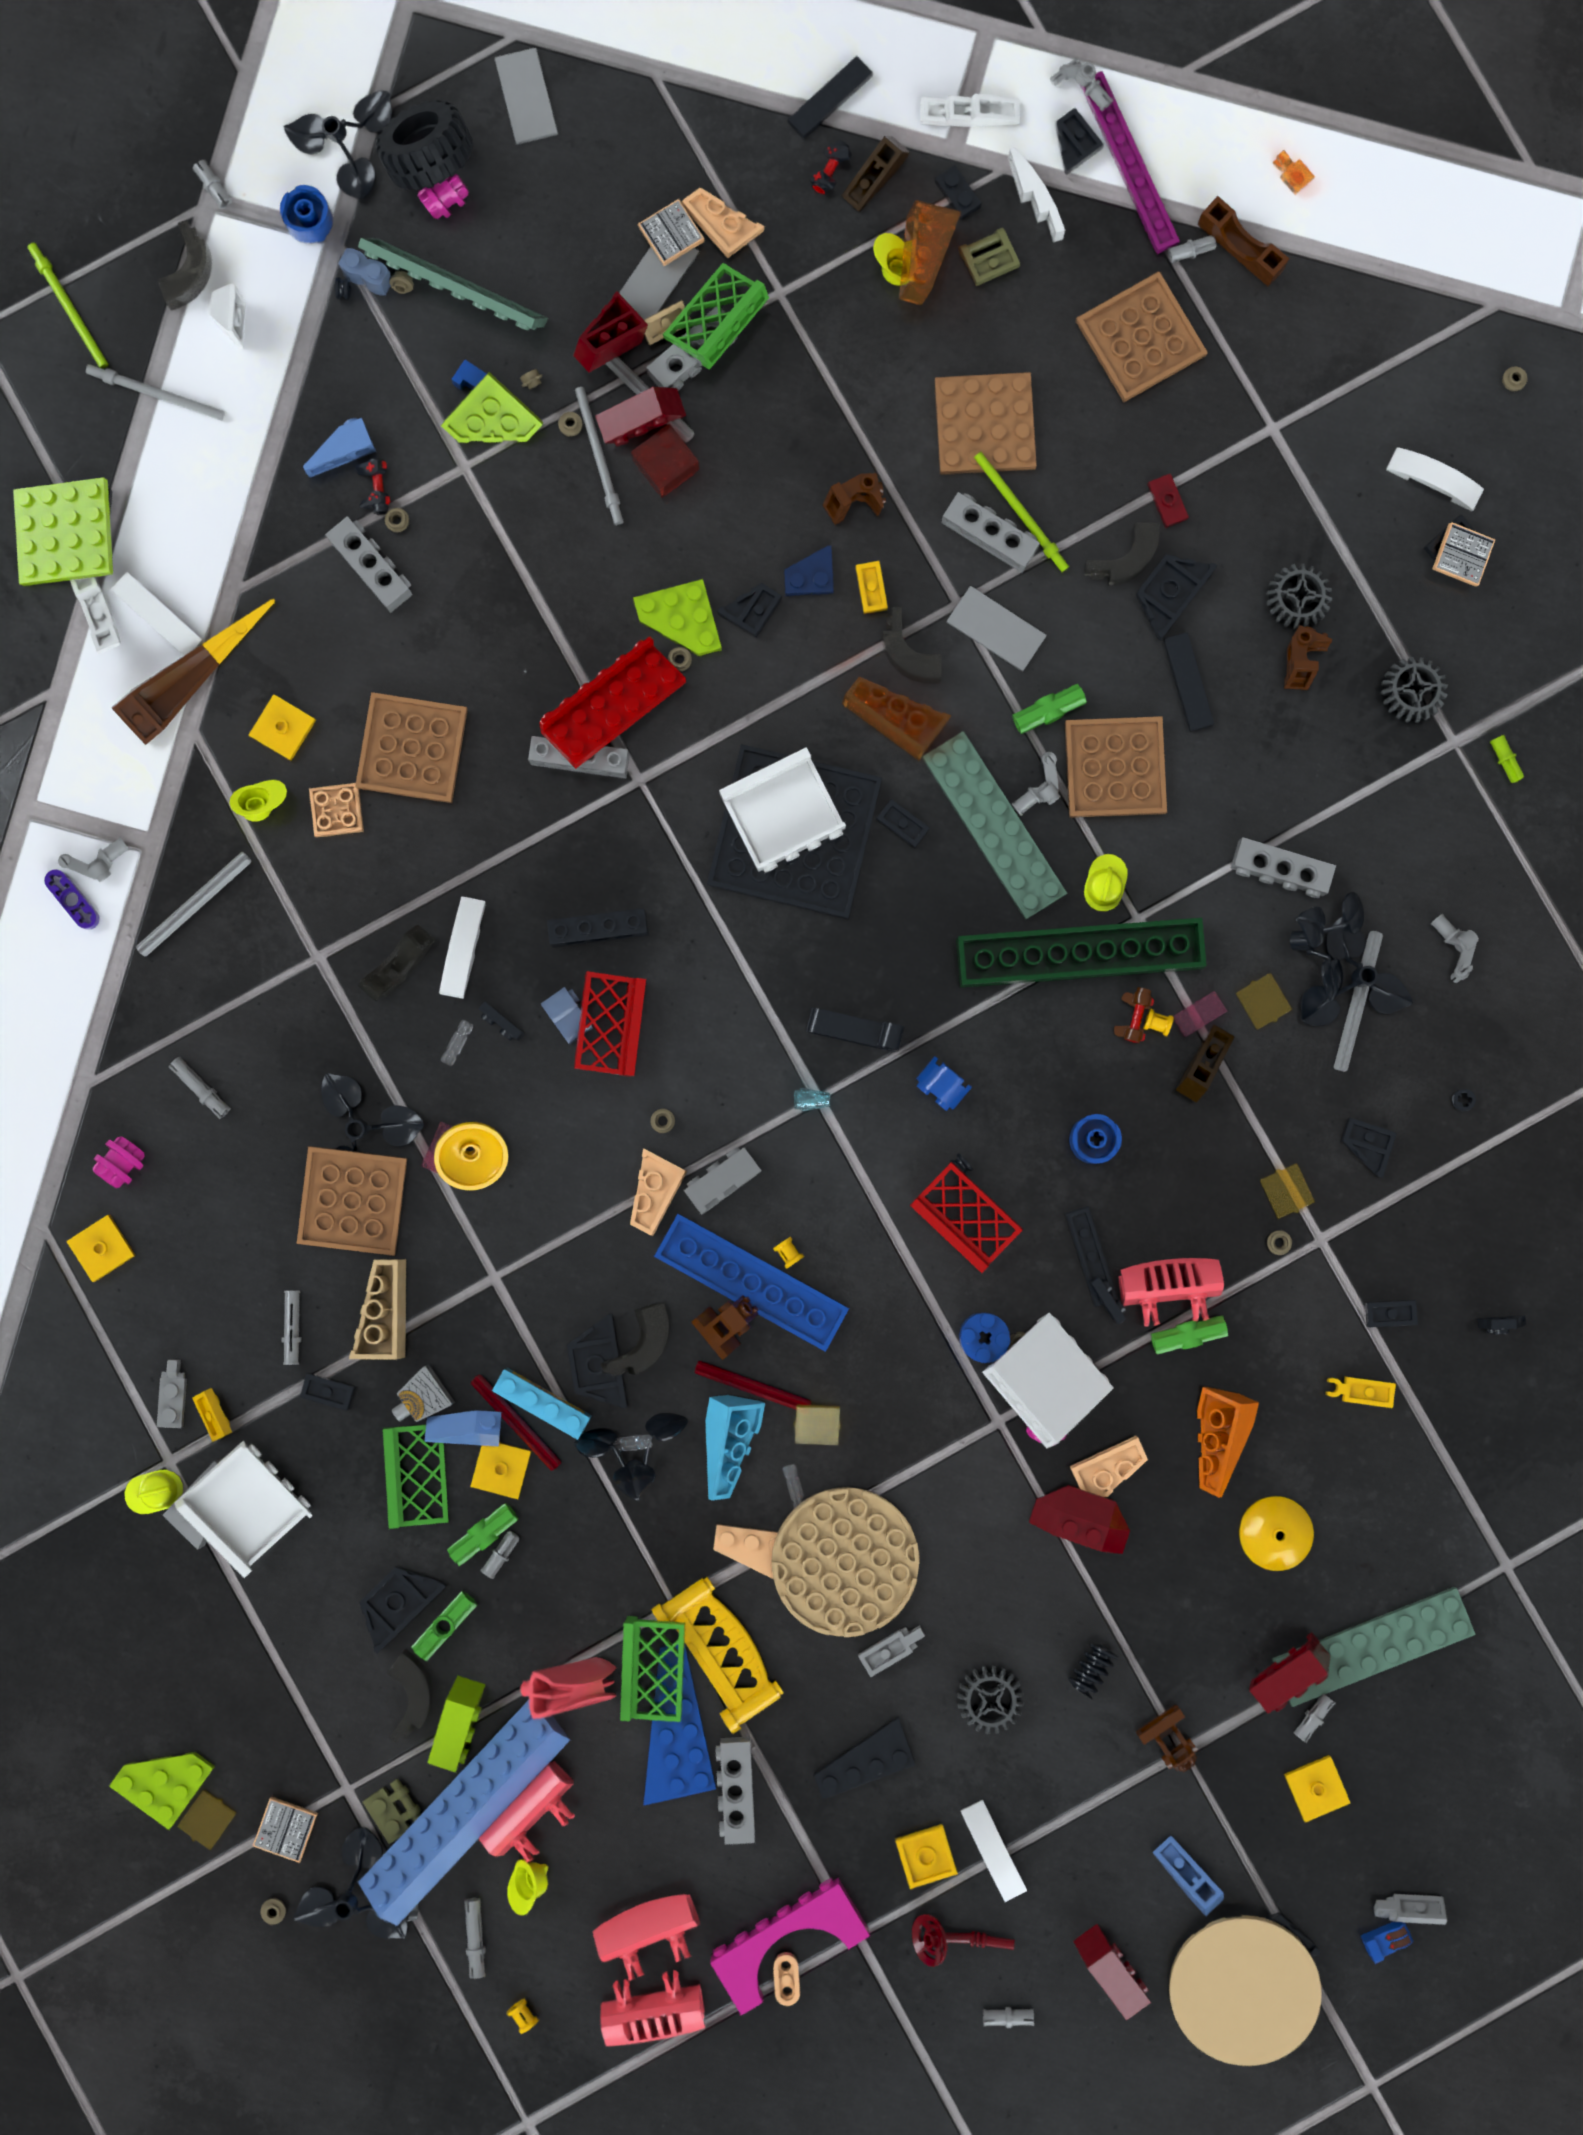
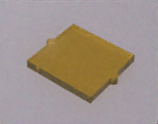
M1271 973L1256 982L1251 981L1249 986L1235 993L1257 1030L1270 1022H1277V1018L1292 1010Z
M1297 1163L1283 1170L1277 1169L1274 1174L1260 1180L1278 1219L1292 1212L1298 1213L1299 1209L1315 1202Z
M797 1405L796 1421H794L793 1425L796 1428L795 1444L838 1445L839 1429H841V1423H839L840 1406Z
M203 1790L177 1827L190 1835L192 1841L197 1840L211 1850L237 1813L223 1804L222 1799L218 1800Z

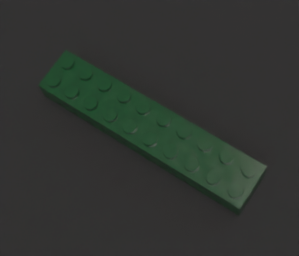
M1202 918L958 936L956 939L960 988L1197 970L1207 966Z

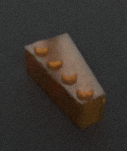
M918 200L915 201L906 217L900 300L919 305L923 304L934 285L960 217V211Z
M858 677L845 694L842 702L845 707L919 761L951 718V715L943 712L942 714L933 710L928 705L916 703L909 700V697L890 692L887 688L861 677Z

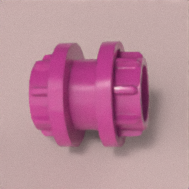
M457 174L446 178V181L441 184L437 183L434 187H425L418 191L419 199L435 219H439L443 215L446 218L451 216L452 214L448 208L454 203H457L460 207L466 204L464 198L468 196L469 190Z
M120 1136L114 1142L111 1140L107 1141L105 1145L110 1150L104 1158L97 1154L94 1158V1161L97 1163L93 1167V1172L116 1189L120 1188L123 1183L130 1184L132 1179L127 1175L133 1167L141 1170L144 1166L141 1161L145 1157L143 1151Z

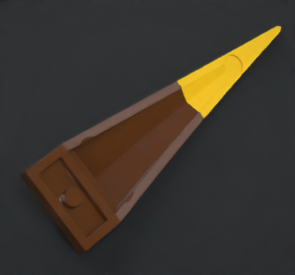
M275 599L264 603L130 690L128 694L111 707L112 710L144 745H147L168 726L212 672L274 604Z

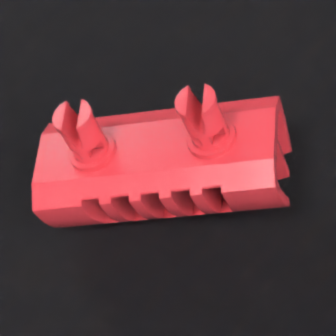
M1179 1258L1147 1262L1122 1269L1121 1276L1118 1277L1122 1305H1142L1144 1326H1149L1150 1315L1154 1326L1160 1324L1156 1303L1187 1299L1191 1300L1193 1321H1198L1199 1310L1203 1321L1208 1320L1209 1316L1205 1298L1220 1296L1224 1290L1220 1262L1216 1259Z
M594 1657L535 1671L528 1682L524 1681L522 1683L521 1694L525 1697L529 1696V1709L533 1719L597 1704L617 1696L615 1693H605L604 1690L605 1687L615 1683V1680L604 1678L617 1668L605 1659Z
M555 1761L548 1763L479 1837L480 1842L495 1857L503 1856L514 1846L527 1863L532 1861L533 1857L531 1854L538 1855L540 1851L525 1836L526 1832L549 1810L563 1827L569 1823L565 1816L568 1819L575 1817L561 1801V1796L574 1784L573 1779Z
M674 1895L640 1904L611 1918L593 1931L599 1958L602 1962H608L619 1957L623 1959L629 1981L635 1979L633 1968L638 1977H641L644 1973L637 1956L639 1949L666 1939L670 1941L675 1962L681 1961L680 1949L684 1957L689 1958L691 1955L689 1954L683 1934H685V1931L699 1926L700 1919L690 1895Z
M673 1970V1982H671L668 1972H665L662 1976L665 1991L631 1997L629 1981L624 1979V1991H622L619 1982L616 1981L613 1984L616 1999L601 2003V2030L606 2046L649 2042L704 2029L703 2018L705 2009L700 1984L680 1987L679 1974Z

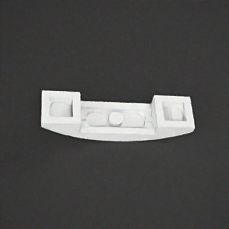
M1398 447L1386 469L1406 480L1412 478L1451 497V502L1470 511L1474 510L1484 490L1472 479L1452 467L1425 455Z
M97 578L70 580L91 630L90 636L96 652L101 654L120 645L121 642L116 623Z
M983 1799L962 1809L961 1813L1004 1901L1006 1902L1026 1892L1027 1889L999 1835Z

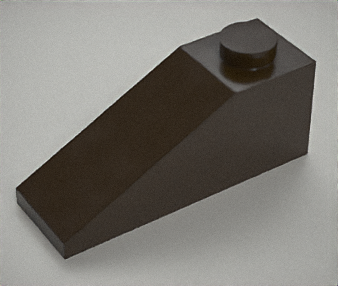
M884 136L841 196L855 209L861 211L897 172L910 152L895 138Z
M1214 1024L1185 1071L1176 1091L1197 1103L1209 1089L1235 1037Z

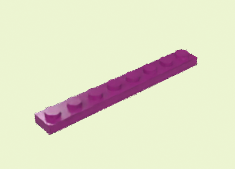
M1103 71L1096 73L1095 80L1101 82L1100 86L1113 99V102L1105 110L1101 111L1089 95H1085V86H1081L1156 254L1168 248L1179 245L1180 240Z

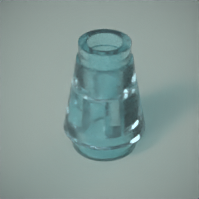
M806 1088L794 1091L795 1110L804 1112L830 1106L829 1092Z

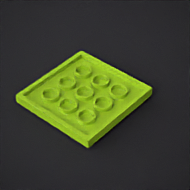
M96 478L14 489L20 585L28 586L113 575L107 479Z

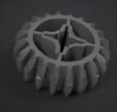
M1295 564L1290 566V570L1284 567L1281 570V574L1276 573L1274 575L1275 581H1271L1268 585L1271 590L1266 592V596L1271 599L1267 601V605L1274 606L1270 614H1279L1276 622L1281 621L1282 618L1286 620L1284 627H1288L1291 622L1293 623V629H1297L1300 624L1304 627H1308L1309 623L1315 626L1318 623L1317 619L1322 620L1325 617L1324 612H1328L1330 609L1327 603L1332 601V597L1327 594L1332 591V588L1325 587L1329 582L1328 579H1320L1323 574L1322 571H1319L1317 574L1313 573L1314 566H1311L1308 571L1305 564H1301L1299 570ZM1290 580H1297L1293 589L1281 590L1284 583ZM1306 582L1309 583L1315 591H1311L1310 589H1308ZM1298 591L1304 597L1301 602L1295 597ZM1283 602L1289 603L1292 607V611L1289 610ZM1317 603L1313 611L1301 614L1304 605Z
M1410 657L1407 662L1401 659L1399 665L1393 664L1391 671L1385 673V677L1388 680H1384L1381 685L1387 689L1382 690L1381 695L1388 696V698L1383 701V704L1387 705L1390 703L1392 705L1388 710L1390 713L1394 710L1398 711L1396 718L1399 719L1404 714L1405 722H1409L1413 717V720L1417 723L1421 720V717L1424 720H1428L1430 714H1437V708L1443 707L1442 699H1445L1447 694L1442 690L1448 688V684L1441 683L1445 679V675L1438 676L1437 672H1439L1440 667L1432 669V661L1427 662L1425 665L1423 657H1420L1417 662L1414 657ZM1408 672L1406 684L1397 687L1399 676ZM1420 674L1424 676L1428 680V682L1422 681V679L1420 678ZM1413 686L1414 689H1418L1420 691L1415 693V690H1411L1409 688ZM1432 692L1428 705L1421 707L1422 695ZM1400 697L1406 698L1409 705L1405 704Z
M984 1665L981 1668L982 1674H978V1671L973 1669L972 1672L975 1676L973 1679L969 1675L965 1676V1680L969 1683L968 1685L960 1683L959 1687L965 1693H957V1698L964 1701L959 1702L957 1705L959 1709H965L962 1711L961 1717H969L967 1720L969 1726L977 1722L975 1725L976 1731L979 1732L982 1726H985V1733L989 1734L990 1727H994V1731L997 1734L1000 1731L998 1727L1000 1725H1003L1005 1730L1009 1729L1006 1723L1008 1720L1013 1724L1016 1723V1719L1012 1716L1013 1714L1021 1716L1022 1712L1016 1706H1024V1701L1017 1698L1022 1697L1024 1693L1022 1690H1016L1019 1688L1020 1683L1019 1681L1012 1682L1014 1679L1012 1673L1004 1677L1006 1674L1005 1668L1002 1667L997 1674L995 1665L991 1666V1672H987V1668ZM990 1680L1000 1682L999 1685L996 1684L992 1688H985L980 1685V1683ZM1006 1688L1010 1691V1703L1007 1709L1000 1702L1004 1694L1003 1691ZM973 1690L981 1697V1701L975 1711H973L970 1704ZM984 1694L986 1696H992L993 1694L997 1705L990 1702L986 1704L987 1701ZM989 1711H996L1001 1714L995 1718L981 1717L982 1714L985 1715Z

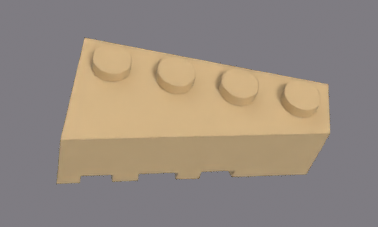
M406 1259L374 1260L366 1289V1299L360 1313L362 1315L359 1327L356 1329L354 1337V1347L351 1350L349 1359L405 1358Z

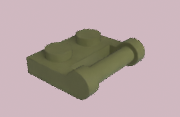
M1004 228L997 229L995 234L968 246L964 244L958 247L959 253L965 261L976 286L1020 267L1018 257ZM996 243L1001 244L1000 247L976 258L972 257V254Z

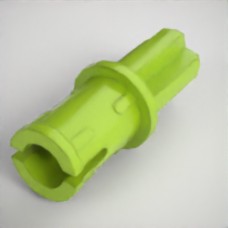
M1505 735L1490 741L1499 759L1498 764H1502L1510 782L1515 783L1523 779L1524 775L1515 759L1517 755L1516 753L1513 754Z

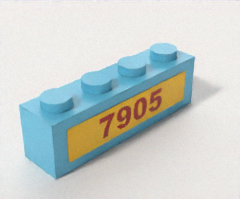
M509 1368L503 1370L492 1390L494 1393L577 1440L581 1437L592 1417L589 1413Z

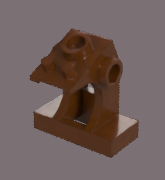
M863 473L843 484L838 482L831 486L823 507L835 525L844 520L852 502L856 500L866 502L875 515L878 516L882 508H884V504H886V498L881 497L883 496L882 482L878 481L877 473Z
M1299 625L1287 647V675L1284 679V688L1309 689L1319 670V661H1309L1307 653L1309 651H1327L1330 643H1332V639L1328 637L1327 633L1320 634L1311 627Z
M742 1295L733 1304L730 1300L718 1309L721 1313L719 1315L711 1307H708L691 1322L722 1360L741 1345L734 1335L738 1333L741 1336L750 1329L749 1322L759 1314L757 1312L758 1308L750 1304V1299L747 1296Z
M1175 1704L1135 1732L1144 1745L1152 1739L1156 1740L1165 1754L1161 1758L1169 1770L1174 1767L1176 1772L1179 1770L1180 1772H1186L1195 1765L1197 1759L1195 1752L1198 1749L1190 1738L1185 1740L1175 1724L1185 1718V1716ZM1174 1731L1181 1743L1169 1751L1161 1739Z

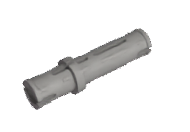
M181 1057L171 1062L169 1068L196 1094L199 1102L209 1107L218 1119L223 1118L231 1108L219 1098L217 1091L214 1088H210Z
M284 1291V1337H282L281 1341L284 1343L283 1365H299V1342H301V1337H299L300 1291ZM291 1304H293V1322H292V1325H291ZM291 1330H292V1351H291Z
M480 1898L464 1900L468 1941L466 1955L469 1961V1978L473 1979L485 1976L484 1953H486V1947L483 1946Z

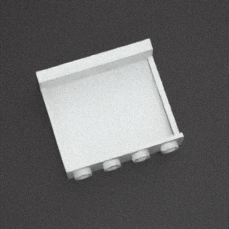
M807 747L719 790L720 796L758 872L762 870L765 873L778 867V862L784 859L789 862L800 856L798 852L806 848L808 851L816 849L822 845L820 841L828 837L830 840L836 839L843 835L842 831L846 828L811 760Z
M1050 1312L1039 1318L1037 1323L995 1363L988 1366L982 1372L1046 1448L1061 1441L1113 1389L1108 1378L1103 1373H1100L1093 1364L1092 1359L1083 1353L1078 1347L1076 1340L1066 1333L1061 1327L1059 1320L1053 1317Z
M242 1441L175 1502L177 1511L245 1578L252 1571L250 1566L305 1515L310 1518L312 1514L309 1510L311 1504L302 1495L297 1497L292 1492L295 1489L286 1478L281 1480L276 1475L278 1470L269 1461L264 1463L259 1458L262 1455L253 1444L248 1446Z

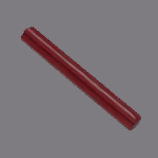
M698 1361L695 1373L700 1376L803 1413H808L810 1410L811 1401L702 1361Z
M477 1375L471 1381V1385L496 1412H501V1417L551 1471L561 1464V1460L502 1396L492 1391L493 1387L482 1375Z

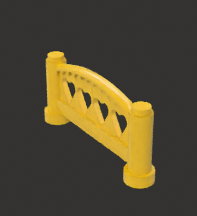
M706 1577L705 1579L701 1578L662 1606L659 1603L651 1610L658 1621L685 1623V1644L728 1707L720 1712V1716L731 1733L734 1734L741 1729L740 1725L780 1699L784 1692L777 1681L771 1683L768 1680L762 1658L752 1638L735 1615L712 1595L715 1587L710 1579ZM702 1606H708L710 1614L716 1617V1622L713 1625H693ZM716 1627L723 1628L724 1635L730 1639L728 1645L707 1646ZM732 1647L736 1648L738 1651L737 1656L743 1658V1664L739 1667H721L727 1650ZM745 1668L750 1669L751 1677L757 1680L756 1686L752 1688H734L741 1671Z

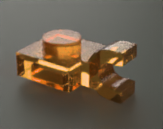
M1285 150L1277 155L1273 161L1277 169L1284 171L1280 178L1294 195H1297L1315 178L1313 173L1300 159L1294 163Z

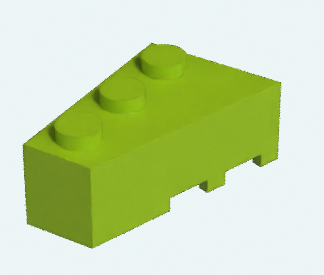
M457 1676L444 1705L428 1764L453 1772L457 1771L460 1763L465 1764L469 1752L465 1747L467 1742L471 1743L475 1732V1728H472L474 1721H478L482 1707H479L486 1684Z

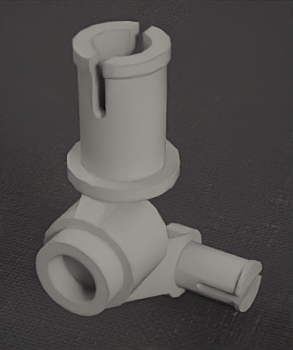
M1074 58L1068 65H1062L1059 68V72L1050 78L1051 82H1054V86H1057L1064 79L1076 78L1079 85L1085 86V95H1089L1101 111L1105 110L1113 102V99L1100 86L1101 82L1095 80L1096 69L1091 63L1081 64L1080 61L1078 62V58Z
M1046 752L1041 756L1046 781L1039 787H1029L1027 789L1028 792L1011 804L1020 816L1036 803L1047 802L1051 805L1060 798L1056 771L1057 758L1054 753Z
M119 837L102 850L100 848L97 859L90 864H86L68 854H62L58 859V863L62 868L71 869L102 882L111 875L109 870L113 864L112 861L128 851L129 848Z
M1442 913L1431 925L1446 939L1444 940L1445 943L1455 945V948L1461 952L1454 973L1450 977L1451 980L1456 978L1453 982L1458 983L1460 980L1466 979L1473 970L1471 961L1476 942L1479 939L1472 930L1466 932L1456 929Z

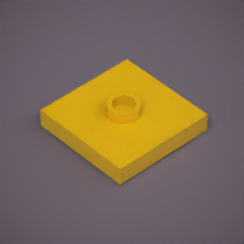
M273 694L249 736L292 761L316 719Z
M106 1215L66 1241L92 1282H96L136 1256L111 1215Z
M499 1442V1446L482 1445L470 1487L519 1499L531 1450Z
M1330 1755L1284 1774L1304 1822L1350 1804V1800Z
M943 1824L895 1838L910 1889L958 1874Z

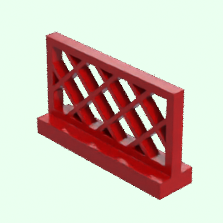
M586 972L574 1069L621 1076H634L646 979ZM591 978L601 979L606 988L596 995L590 987ZM606 980H612L613 982L609 985ZM617 982L628 983L627 993L619 998L612 989V986ZM609 990L616 999V1002L606 1009L598 997ZM595 1000L603 1012L593 1019L587 1012L588 1005ZM617 1004L624 1010V1017L618 1022L609 1013ZM606 1014L613 1026L603 1033L595 1021ZM593 1025L600 1036L589 1043L584 1033L586 1028ZM614 1028L621 1034V1041L615 1046L605 1036ZM603 1038L610 1050L600 1057L592 1046ZM590 1049L597 1060L591 1065L581 1064L582 1053ZM612 1052L618 1058L617 1069L608 1068L603 1061ZM600 1063L602 1067H597L595 1065Z
M953 1162L910 1205L981 1273L1023 1231V1228ZM950 1170H953L959 1176V1186H945V1175ZM942 1179V1186H936ZM959 1189L960 1203H946L945 1190ZM963 1189H973L977 1193V1202L963 1203ZM931 1190H942V1203H932L926 1195ZM963 1206H977L978 1220H964ZM981 1206H991L995 1210V1219L981 1220ZM946 1207H960V1220H950L946 1216ZM978 1223V1237H968L964 1233V1224ZM981 1223H995L996 1236L982 1237ZM998 1223H1009L1015 1231L1010 1236H999ZM996 1240V1250L990 1257L982 1250V1241ZM999 1240H1005V1241L999 1246Z

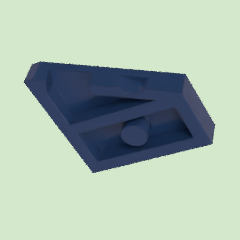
M826 546L784 570L786 596L833 594L831 546Z

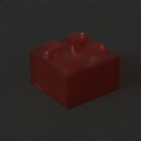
M670 423L631 451L633 462L661 498L700 470L699 461Z

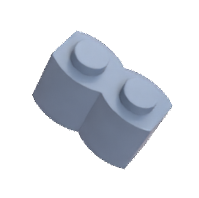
M346 248L339 261V266L344 276L349 277L350 281L355 284L365 285L374 294L386 295L391 286L389 283L391 274L388 268L377 260L367 259L358 250Z
M564 987L542 1002L541 1005L570 1045L578 1038L581 1010L576 1003L580 1000L572 989L567 991ZM592 1025L585 1029V1033L593 1029Z

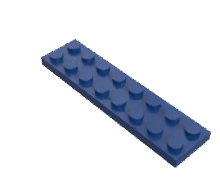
M677 1214L654 1256L733 1301L738 1300L742 1295L749 1297L750 1304L758 1308V1315L825 1352L849 1310L848 1307L680 1214Z

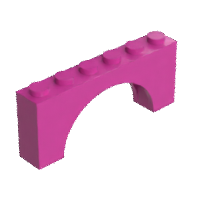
M830 1878L819 1885L820 1889L814 1893L806 1892L798 1898L799 1902L793 1906L785 1905L776 1912L777 1915L770 1920L764 1918L755 1925L756 1928L749 1933L744 1931L734 1938L733 1943L728 1946L725 1944L720 1945L712 1952L713 1955L711 1956L710 1963L741 2016L763 2003V1993L758 1983V1968L766 1951L782 1936L800 1929H820L838 1937L848 1949L870 1936L868 1926L839 1878L835 1880Z

